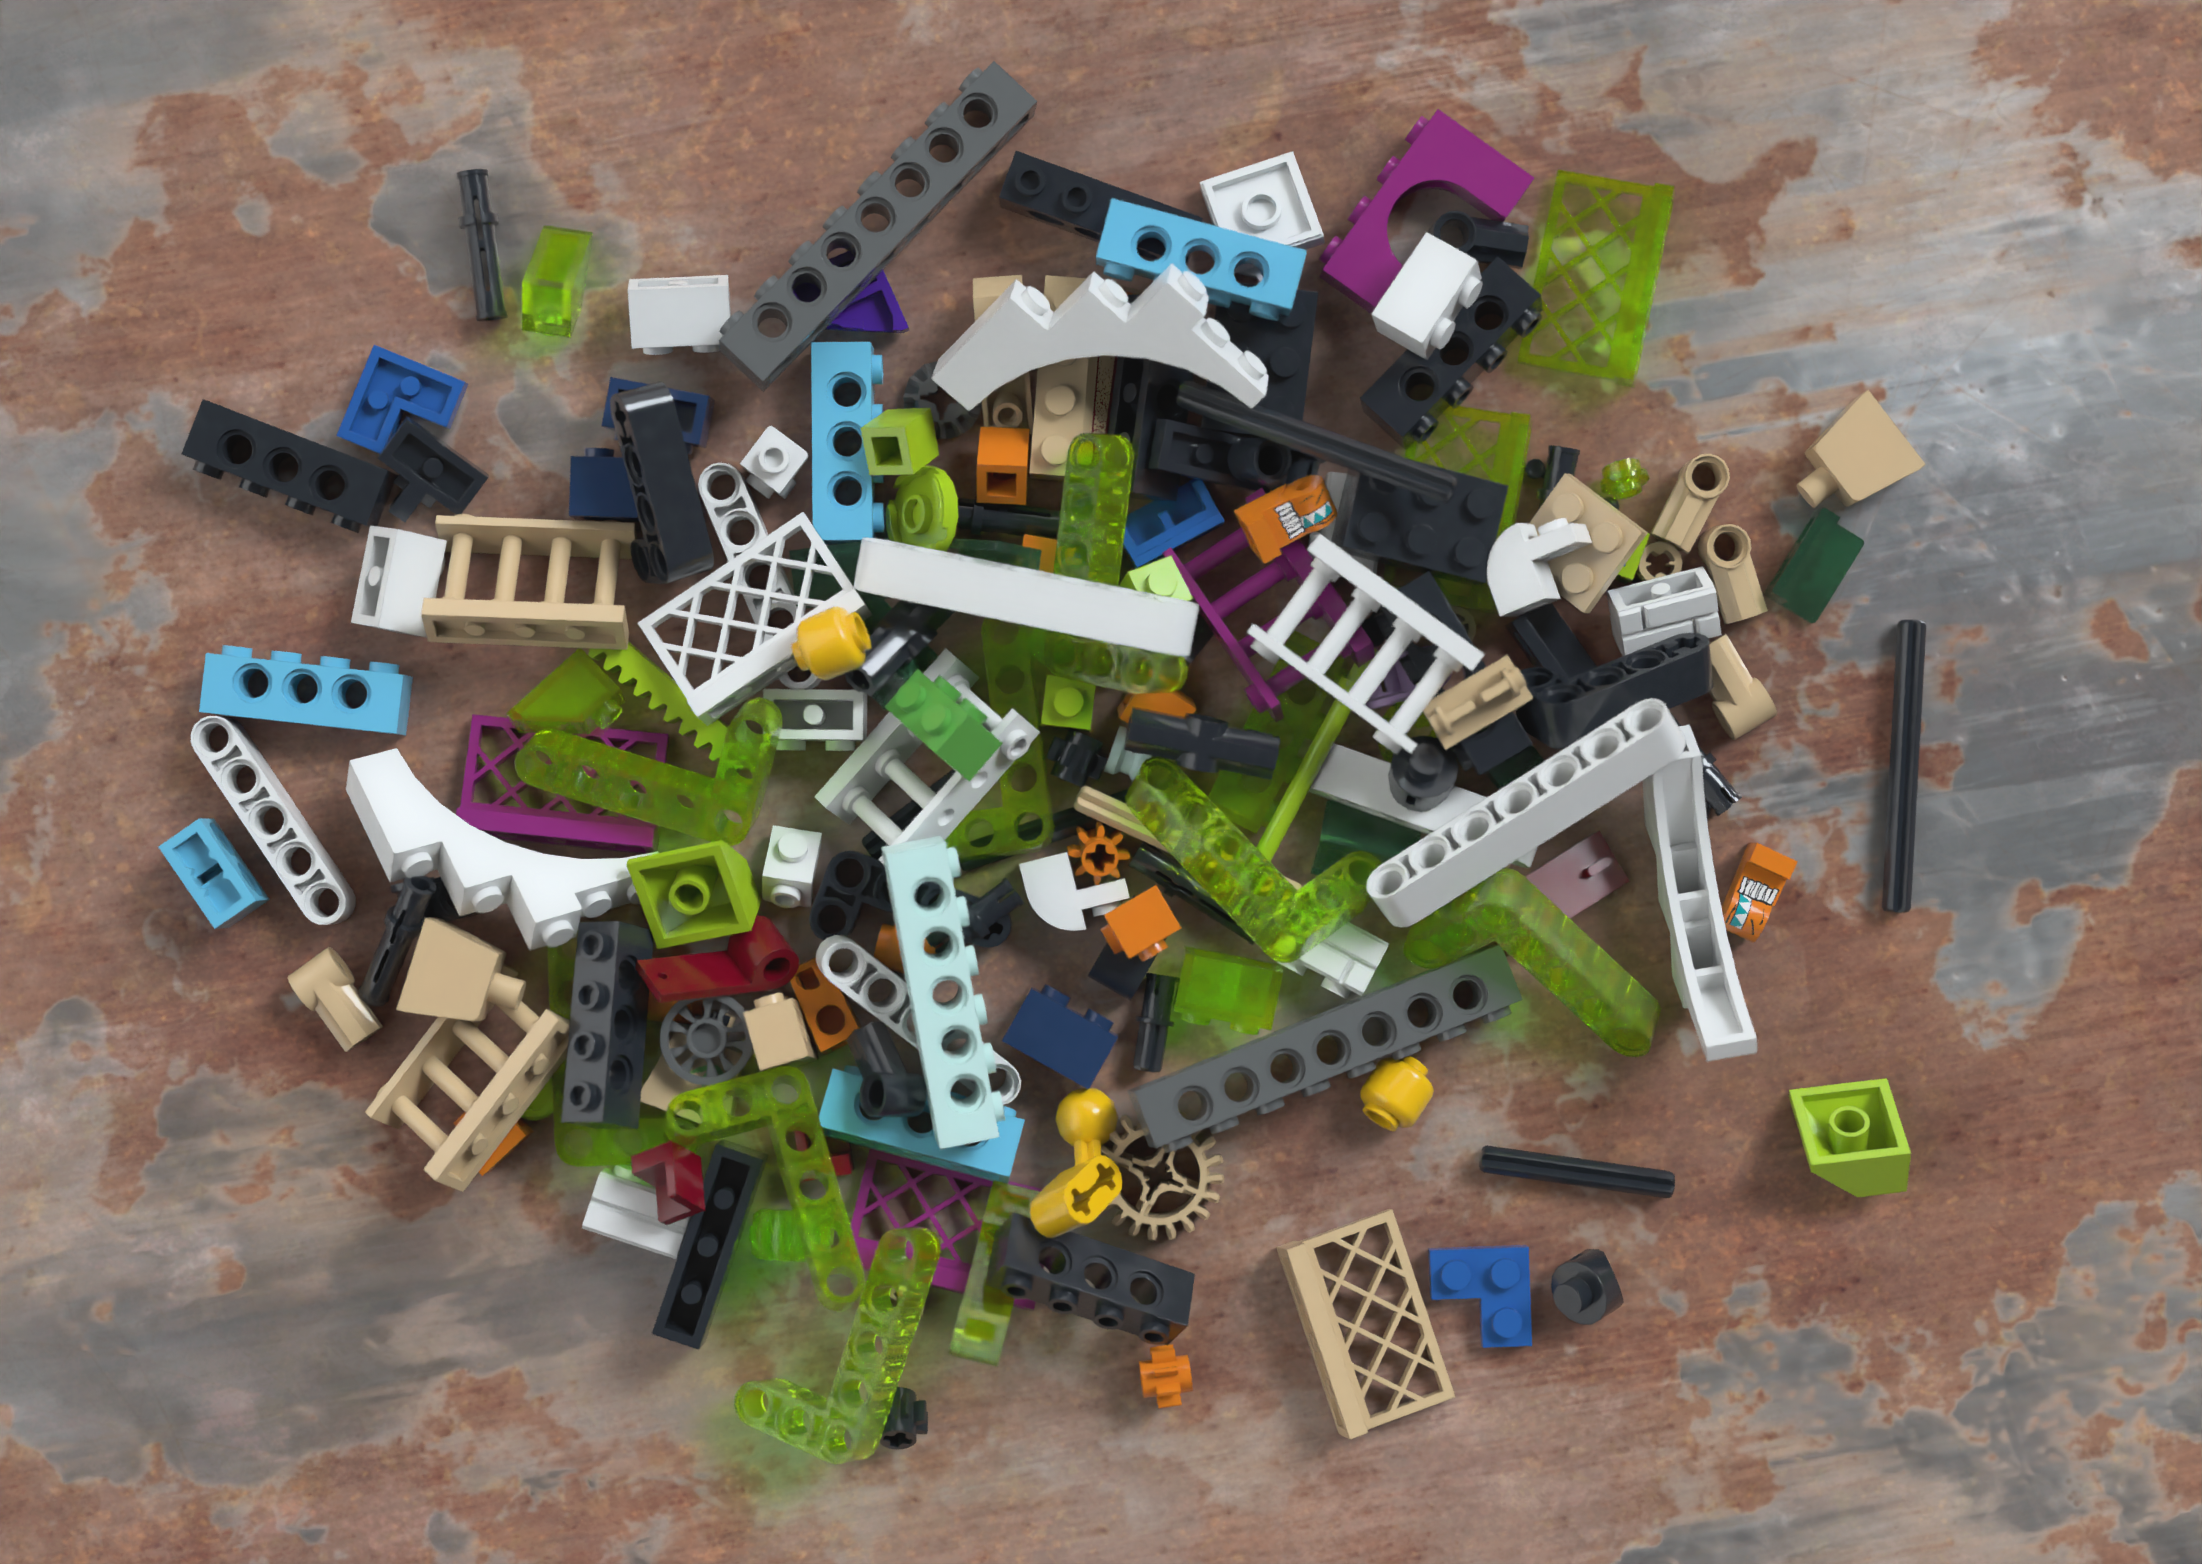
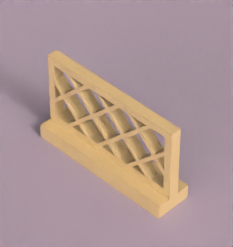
M1393 1209L1381 1211L1301 1241H1292L1276 1247L1339 1435L1353 1439L1369 1433L1368 1429L1455 1397ZM1384 1223L1390 1242L1382 1259H1379L1359 1249V1246L1367 1229ZM1355 1234L1351 1244L1341 1240V1238ZM1333 1242L1348 1249L1336 1276L1320 1269L1314 1248ZM1355 1254L1378 1264L1367 1291L1344 1280ZM1393 1254L1399 1268L1389 1264ZM1386 1269L1402 1276L1405 1290L1397 1306L1374 1295ZM1323 1277L1333 1281L1329 1291ZM1340 1286L1364 1296L1352 1323L1336 1316L1332 1305ZM1409 1300H1410V1303H1411V1306H1412L1414 1315L1411 1314V1313H1409V1312H1407V1311H1405ZM1371 1301L1394 1311L1382 1338L1359 1327ZM1402 1316L1416 1322L1421 1333L1413 1353L1390 1342ZM1339 1324L1349 1328L1345 1338H1343ZM1356 1333L1379 1343L1367 1370L1352 1363L1348 1352ZM1387 1347L1410 1358L1398 1385L1375 1374ZM1425 1348L1430 1362L1421 1358ZM1418 1363L1433 1370L1440 1390L1424 1396H1419L1406 1390ZM1355 1371L1364 1375L1360 1385ZM1373 1379L1394 1389L1395 1392L1386 1410L1369 1415L1364 1397ZM1403 1394L1413 1399L1399 1405Z

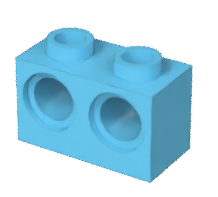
M199 818L158 846L214 929L231 927L270 900L215 819Z

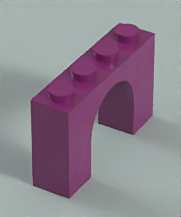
M1437 109L1430 120L1423 116L1419 118L1405 138V141L1411 144L1409 150L1401 161L1395 156L1391 157L1376 179L1383 185L1373 200H1370L1365 195L1347 219L1354 224L1353 228L1344 240L1335 236L1319 258L1325 264L1320 278L1370 314L1373 313L1403 268V265L1397 260L1391 250L1387 235L1389 214L1400 200L1411 193L1424 189L1445 190L1457 195L1489 219L1504 222L1534 180V177L1439 109Z

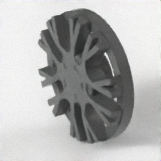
M727 995L682 1000L675 1003L665 1016L660 1032L662 1054L669 1067L679 1077L698 1085H715L736 1076L745 1067L753 1051L752 1041L743 1013L746 1010L735 999ZM697 1000H703L705 1009L703 1018L697 1019L693 1017L687 1005ZM714 1000L722 1002L717 1019L710 1018ZM732 1008L742 1022L734 1027H726L723 1024V1019ZM678 1013L693 1023L689 1030L674 1021ZM745 1031L746 1041H728L729 1032ZM669 1032L684 1033L687 1036L686 1044L682 1047L670 1049ZM728 1046H734L743 1051L736 1065L725 1056V1049ZM689 1048L694 1055L680 1066L675 1058ZM718 1055L726 1072L721 1075L717 1074L712 1060L713 1057ZM698 1058H704L708 1064L706 1077L690 1073L695 1060Z

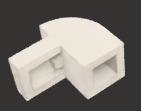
M1561 518L1538 528L1540 535L1538 536L1534 524L1516 523L1498 537L1489 554L1487 578L1500 616L1517 617L1561 599L1547 561L1591 544L1592 541L1586 524H1568L1566 518Z
M1068 852L1019 864L1025 891L1032 908L1044 921L1060 929L1071 931L1085 930L1087 927L1083 909L1092 908L1093 916L1095 917L1106 914L1120 906V900L1130 898L1125 878L1077 890Z

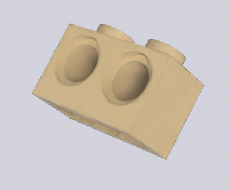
M776 993L754 1000L755 1009L743 1012L760 1071L775 1074L819 1060L811 1029L799 1001L783 996V993Z

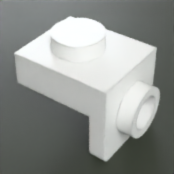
M769 426L740 463L745 470L751 473L745 481L768 499L774 492L785 499L797 484L793 477L808 459V453L776 428Z
M773 825L762 875L763 900L773 902L775 905L784 908L811 906L813 882L822 843V833Z

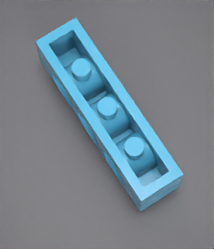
M1112 198L1096 255V265L1105 267L1103 273L1115 279L1132 281L1133 276L1137 275L1152 279L1154 282L1173 264L1182 273L1188 271L1202 282L1206 288V294L1209 296V304L1229 307L1231 301L1249 305V313L1269 320H1278L1279 314L1290 315L1307 250ZM1146 238H1156L1163 243L1166 252L1159 260L1146 261L1137 252L1138 244ZM1194 251H1204L1212 257L1214 266L1208 273L1195 274L1186 266L1185 260L1187 256ZM1242 264H1253L1261 271L1262 281L1254 287L1241 286L1234 277L1236 268Z
M811 342L813 527L825 544H861L862 538H875V532H884V503H875V483H884V475H869L863 439L860 450L852 456H842L835 449V443L839 435L847 431H853L862 438L861 427L883 412V404H874V385L883 384V356L874 355V348L871 342ZM847 382L859 385L861 387V397L855 405L843 407L835 402V392L840 385ZM847 480L856 481L862 486L860 500L851 506L839 504L835 495L837 487Z
M222 645V654L206 653L199 712L406 735L413 677L399 674L400 665L370 661L369 671L350 669L351 659L327 656L320 657V665L301 663L302 654L271 651V660L252 658V648ZM261 670L268 678V688L262 696L255 698L249 691L248 681L252 674ZM312 676L318 686L317 695L312 701L303 703L297 695V686L304 677ZM360 681L366 687L367 698L362 706L353 709L346 701V691L352 683Z
M846 1065L844 1071L832 1069L816 1125L818 1135L1008 1185L1025 1121L1016 1117L1017 1111L1003 1106L1005 1120L997 1122L998 1138L981 1141L975 1146L959 1145L940 1149L935 1140L933 1129L927 1133H917L909 1127L907 1122L909 1117H883L875 1121L866 1119L859 1110L861 1107L860 1087L863 1078L858 1067ZM950 1092V1095L954 1098H967L961 1094ZM927 1098L923 1111L930 1114Z

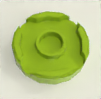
M925 465L915 474L900 475L893 488H899L895 500L889 499L886 509V530L889 540L947 552L955 536L958 521V498L953 481L944 470L930 465Z

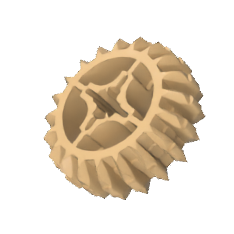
M1179 1110L1181 1116L1186 1119V1112ZM1127 1114L1121 1116L1120 1121L1126 1132L1123 1135H1120L1117 1131L1110 1133V1140L1115 1144L1112 1148L1102 1145L1101 1155L1109 1157L1116 1165L1122 1166L1138 1176L1142 1182V1188L1136 1206L1127 1201L1120 1191L1119 1195L1103 1211H1107L1115 1205L1119 1208L1112 1218V1224L1115 1226L1122 1224L1127 1216L1133 1219L1128 1231L1129 1235L1133 1237L1139 1233L1141 1223L1149 1225L1147 1233L1148 1240L1155 1241L1157 1238V1226L1166 1225L1168 1238L1170 1240L1175 1239L1176 1229L1173 1223L1182 1221L1187 1232L1194 1231L1195 1226L1189 1215L1194 1211L1200 1218L1207 1220L1210 1213L1206 1207L1200 1204L1204 1198L1212 1203H1218L1220 1195L1217 1192L1208 1189V1183H1224L1223 1174L1209 1172V1167L1223 1163L1222 1155L1212 1154L1206 1156L1204 1152L1216 1144L1215 1138L1211 1135L1198 1141L1195 1137L1202 1130L1191 1134L1193 1143L1188 1146L1198 1161V1181L1187 1178L1186 1175L1177 1171L1173 1166L1176 1150L1168 1152L1165 1157V1162L1168 1166L1165 1167L1166 1172H1172V1179L1176 1181L1160 1179L1157 1185L1153 1186L1150 1195L1147 1196L1150 1189L1147 1181L1150 1177L1149 1174L1143 1175V1168L1140 1166L1145 1168L1146 1166L1155 1167L1158 1161L1162 1160L1165 1151L1163 1146H1160L1155 1153L1149 1156H1140L1135 1153L1132 1155L1125 1152L1124 1149L1137 1138L1144 1136V1132L1140 1124L1133 1125ZM1171 1190L1191 1195L1186 1202L1171 1211L1162 1213L1150 1212L1157 1197L1165 1191Z

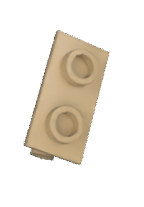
M1506 655L1434 697L1423 710V713L1446 750L1532 700L1533 697L1526 687L1527 683L1517 667L1515 668L1509 656Z

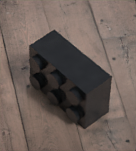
M1239 283L1244 287L1257 286L1255 284ZM1297 290L1290 315L1279 314L1278 320H1269L1249 313V305L1231 301L1229 307L1216 306L1214 320L1220 323L1230 337L1229 341L1243 353L1249 351L1257 356L1267 370L1266 374L1269 377L1266 395L1257 405L1303 421L1318 292ZM1209 380L1206 381L1207 387L1232 395L1220 385ZM1202 416L1201 427L1242 437L1263 438Z
M1418 462L1452 474L1456 478L1457 487L1449 503H1443L1348 468L1331 542L1349 555L1422 574L1430 571L1434 577L1468 586L1486 583L1487 562L1490 551L1496 541L1509 485Z

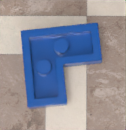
M373 345L336 436L380 453L396 432L404 411L450 429L468 383Z
M1527 1245L1428 1248L1431 1300L1479 1298L1480 1338L1483 1348L1532 1346L1529 1247Z

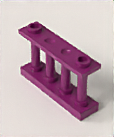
M1260 488L1245 498L1246 503L1248 504L1265 495V491ZM1242 528L1231 533L1184 565L1170 547L1163 552L1164 558L1172 556L1193 598L1191 602L1199 605L1198 613L1249 684V686L1243 689L1247 698L1259 714L1267 710L1277 723L1284 718L1281 704L1276 697L1307 678V676L1290 664L1264 681L1249 659L1258 653L1250 647L1255 638L1249 634L1237 642L1222 619L1283 579L1289 582L1295 578L1301 587L1314 569L1311 566V563L1314 561L1300 540L1297 539L1280 549L1282 554L1272 559L1273 563L1210 603L1195 581L1249 546ZM1330 582L1297 626L1311 617L1315 621L1323 617L1330 629H1333L1348 607ZM1279 615L1260 628L1268 632ZM1361 625L1337 656L1345 659L1350 655L1358 668L1375 657L1373 642ZM1319 646L1301 658L1308 663Z

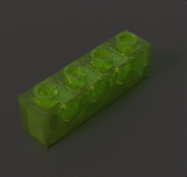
M1293 630L1284 646L1299 657H1302L1321 643ZM1340 656L1337 657L1324 674L1336 684H1338L1341 676L1347 678L1349 673L1348 670L1341 667L1345 659H1342ZM1280 657L1274 664L1267 679L1290 664ZM1307 677L1306 679L1314 687V696L1309 703L1299 705L1292 702L1287 695V691L1276 697L1281 704L1284 718L1280 721L1285 722L1290 727L1292 739L1287 747L1279 749L1276 767L1268 787L1261 793H1252L1244 787L1241 773L1221 770L1202 808L1254 834H1257L1260 826L1266 828L1280 803L1274 799L1283 782L1290 784L1303 758L1297 756V753L1305 737L1313 741L1326 717V714L1319 710L1327 694L1330 693ZM1253 707L1242 729H1252L1264 733L1266 726L1274 720L1267 710L1259 714Z

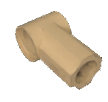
M1701 454L1685 463L1680 469L1678 481L1650 535L1658 541L1667 542L1676 547L1677 550L1688 554L1719 495L1728 486L1730 474L1725 461L1713 454ZM1697 465L1707 466L1714 473L1715 483L1710 491L1700 490L1695 486L1692 480V473Z
M1733 524L1711 527L1702 534L1698 543V555L1702 562L1706 564L1710 579L1715 587L1717 602L1724 624L1744 620L1768 611L1750 555L1751 540L1745 530ZM1721 533L1730 536L1735 545L1734 554L1727 561L1721 560L1714 552V541Z
M1727 634L1709 643L1714 687L1709 694L1713 699L1711 705L1718 721L1732 740H1736L1777 716V710L1765 687L1757 678L1751 677Z
M327 947L288 975V981L296 995L311 1011H317L345 1052L361 1044L383 1027L367 1003L359 997L358 991L353 985L355 979L349 967L331 947Z

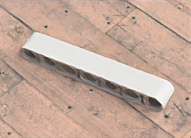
M867 537L861 540L853 587L856 590L1178 656L1190 655L1199 605L1177 598Z
M1646 699L1638 702L1377 867L1367 880V892L1393 926L1408 927L1673 762L1685 749V737L1662 701Z

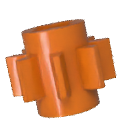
M1097 821L1094 829L1088 831L1078 826L1076 828L1080 839L1078 845L1072 844L1067 846L1069 856L1081 858L1073 867L1075 875L1079 876L1087 871L1092 875L1095 885H1099L1102 876L1110 873L1113 877L1119 878L1118 860L1130 859L1128 849L1116 847L1124 837L1122 831L1116 829L1110 834L1104 830L1103 823ZM1103 844L1106 852H1102L1100 860H1092L1090 853L1095 852L1096 845Z
M1173 1344L1150 1347L1151 1359L1138 1361L1143 1398L1156 1397L1158 1409L1182 1406L1180 1394L1193 1392L1188 1354L1175 1356Z

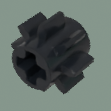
M1070 728L1065 740L1054 736L1045 757L1055 762L1050 774L1081 788L1086 785L1089 777L1099 781L1108 760L1099 755L1103 742Z
M892 1387L884 1390L880 1394V1403H868L870 1436H879L880 1444L889 1449L899 1450L913 1446L916 1443L917 1434L928 1433L926 1400L917 1401L916 1393L904 1387Z

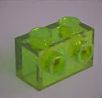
M1184 945L1173 998L1174 1012L1182 1013V1020L1193 1024L1210 1025L1211 1019L1230 1022L1229 1028L1231 1030L1244 1034L1258 1035L1260 1028L1272 1030L1283 977L1282 966L1277 963Z

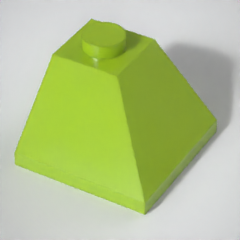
M723 840L628 859L626 866L657 949L752 930L761 899L747 859Z
M1887 1078L1789 1090V1099L1812 1173L1856 1197L1907 1192L1911 1152Z

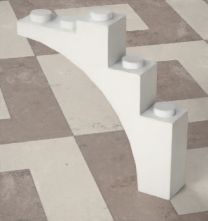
M1171 264L1132 304L1128 302L1126 293L1116 282L1110 279L1104 281L1098 274L1093 272L1054 312L1050 309L1048 300L1041 292L1033 287L1026 288L1016 279L938 359L931 379L970 411L995 389L1033 369L1074 358L1103 355L1136 357L1184 368L1220 385L1247 406L1253 408L1266 395L1269 375L1266 374L1267 370L1257 356L1249 351L1243 353L1229 341V334L1220 323L1212 318L1207 320L1204 318L1209 296L1206 294V288L1202 282L1188 271L1182 273Z
M1690 725L1679 726L1686 740L1685 749L1681 755L1643 780L1645 826L1656 854L1658 900L1670 931L1672 977L1683 1008L1689 1009L1706 1060L1713 1061L1757 1053V1037L1737 977L1719 899L1707 824L1702 756Z
M397 748L350 760L346 791L389 882L406 877L411 879V877L424 876L430 871L438 870L459 916L473 912L486 913L496 909L501 904L507 903L529 950L546 945L556 947L576 937L581 917H597L609 909L629 903L641 904L626 863L628 859L659 853L658 851L614 859H577L535 852L503 842L469 825L440 804L415 778Z

